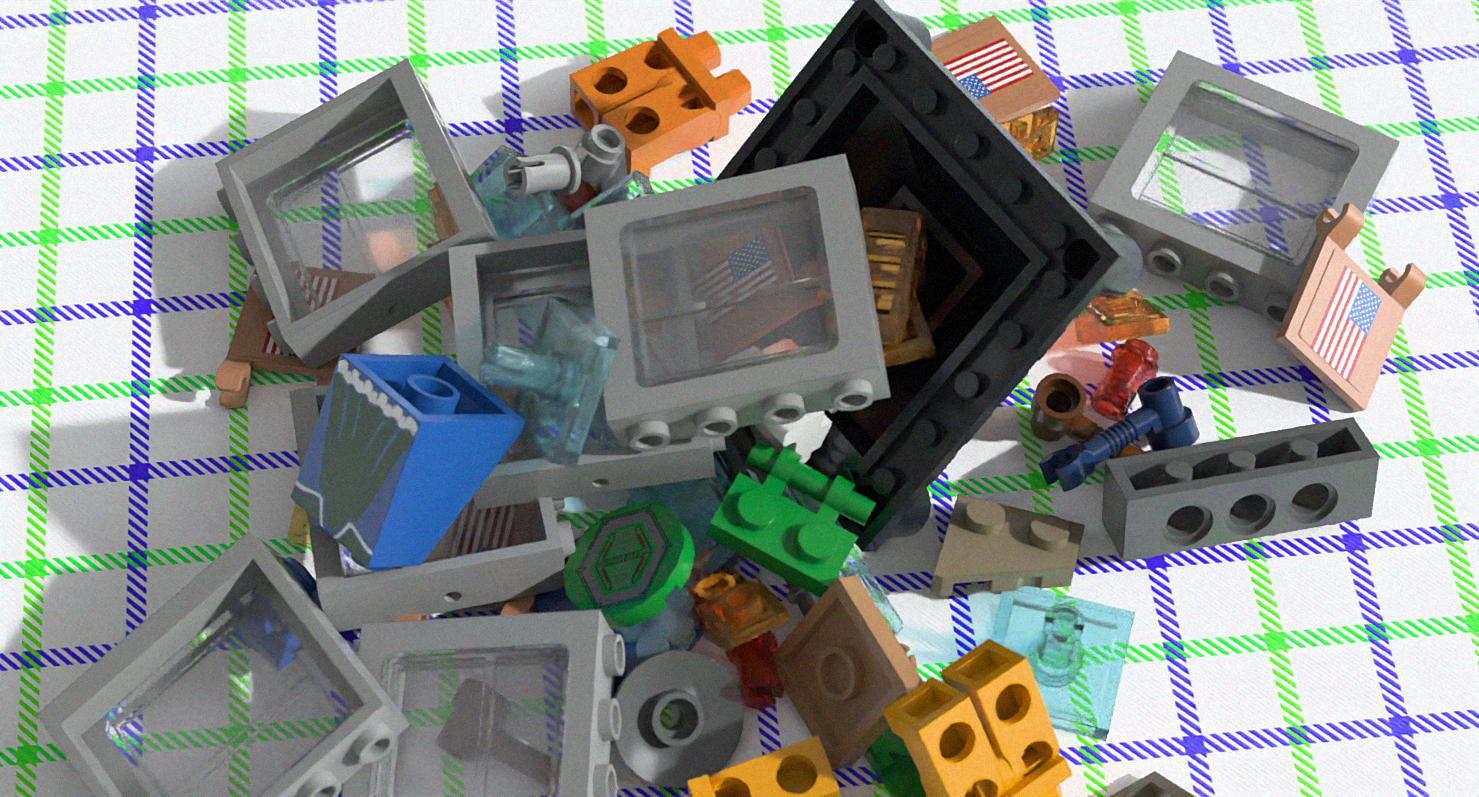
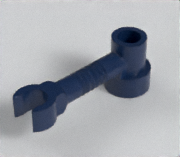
M1160 376L1144 382L1137 389L1142 405L1140 408L1082 444H1072L1065 449L1057 450L1045 456L1039 462V466L1047 486L1059 480L1063 492L1077 488L1085 482L1087 476L1094 472L1097 464L1146 435L1150 449L1155 452L1190 446L1195 443L1200 436V432L1192 410L1182 404L1174 379L1170 376Z

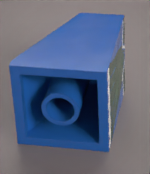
M340 354L290 498L313 518L312 522L317 528L329 533L349 551L351 559L359 566L378 572L387 571L390 567L418 566L424 562L521 434L526 420L446 355Z

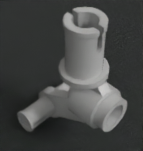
M598 124L591 130L586 131L574 150L566 145L554 147L549 154L509 158L504 166L503 177L506 188L512 187L509 193L515 198L548 191H556V193L562 196L574 194L578 190L582 179L585 182L596 185L595 196L600 205L632 199L630 196L632 186L628 181L625 161V139L617 129L606 124Z

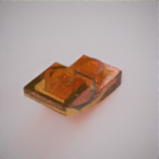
M734 566L721 573L709 575L698 584L686 589V593L705 630L703 637L724 650H731L790 620L788 609L758 577L747 581Z

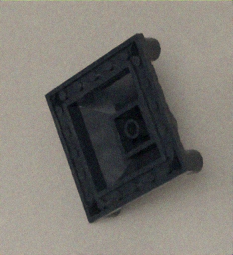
M856 0L714 180H723L840 154L846 155L857 192L890 397L874 400L869 406L855 411L837 410L832 414L828 410H824V415L832 421L831 427L821 447L812 451L809 460L804 464L833 480L836 479L837 475L855 484L853 491L876 503L864 526L842 514H839L836 520L843 529L858 536L855 544L862 552H876L888 538L912 536L924 527L931 509L930 495L927 487L937 479L956 457L958 451L972 439L992 416L993 411L1000 403L1006 400L1027 376L1034 364L1041 360L1066 331L1069 324L1082 313L1095 297L1114 299L1126 295L1136 286L1141 277L1143 267L1141 250L1135 240L1125 233L1100 228L1066 194V191L1044 168L1037 164L1017 140L993 118L990 112L957 81V78L937 57L931 53V35L926 25L916 17L894 11L884 0ZM821 218L779 227L795 278L804 266L813 261L823 262L830 274ZM651 281L667 299L665 286L660 282ZM834 302L804 311L739 354L753 347L762 352L787 339L792 340L801 348L802 357L835 349L839 344L840 336Z

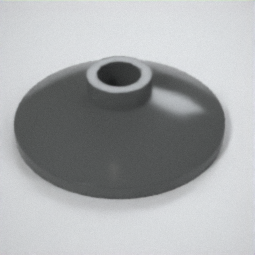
M668 650L656 653L633 667L616 691L614 698L618 700L620 706L621 733L619 739L613 741L614 746L625 765L638 777L647 782L666 788L688 787V780L706 774L710 778L718 773L728 763L737 749L744 723L741 695L730 674L719 663L703 654L688 650ZM669 704H676L679 709V719L674 726L664 728L660 721L661 711Z

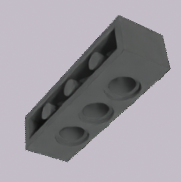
M1354 417L1105 460L1102 523L1123 562L1370 518L1372 517L1380 456Z

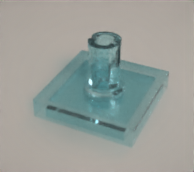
M549 295L531 350L527 351L491 340L488 342L483 353L486 356L494 357L493 362L481 359L479 379L484 384H495L517 390L511 409L526 420L521 434L551 463L576 468L621 339L574 301Z
M1031 586L1020 587L1016 591H1003L990 640L1027 657L1053 728L1102 741L1107 740L1135 612Z

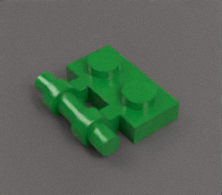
M757 440L746 463L768 474L767 479L762 485L739 472L711 520L705 536L821 598L836 580L858 538L855 534L834 524L839 514L864 526L876 503L853 491L855 484L837 475L836 479L833 480L801 463L802 455L785 446L782 451H779ZM788 485L822 503L817 514L782 496L786 486Z

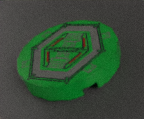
M652 502L627 504L603 515L584 531L575 545L576 551L569 555L564 572L566 595L578 610L600 609L610 629L632 627L650 619L668 605L664 598L672 592L674 587L676 586L681 591L689 579L695 557L692 535L669 508Z

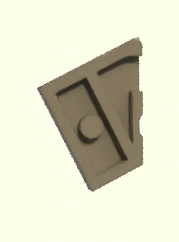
M958 493L934 571L930 594L935 596H951L954 583L988 581L987 585L990 592L1016 591L1024 586H1034L1040 589L1071 586L1085 524L1064 520L1054 515H1044L999 504L989 499H979Z

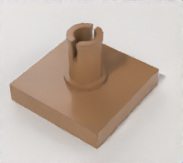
M857 575L838 577L767 660L812 737L819 735L832 770L852 767L889 727L882 710L924 682L917 672L915 655L907 656L910 647L899 643Z

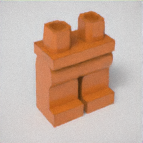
M670 27L657 33V40L639 43L569 74L570 113L585 132L598 124H606L614 127L623 135L626 143L624 150L627 176L633 188L650 179L651 168L682 151L697 149L710 139L716 141L728 135L730 116L751 103L752 86L740 69L734 68L716 78L711 74V70L721 66V51L717 42L707 30L682 39L675 29Z

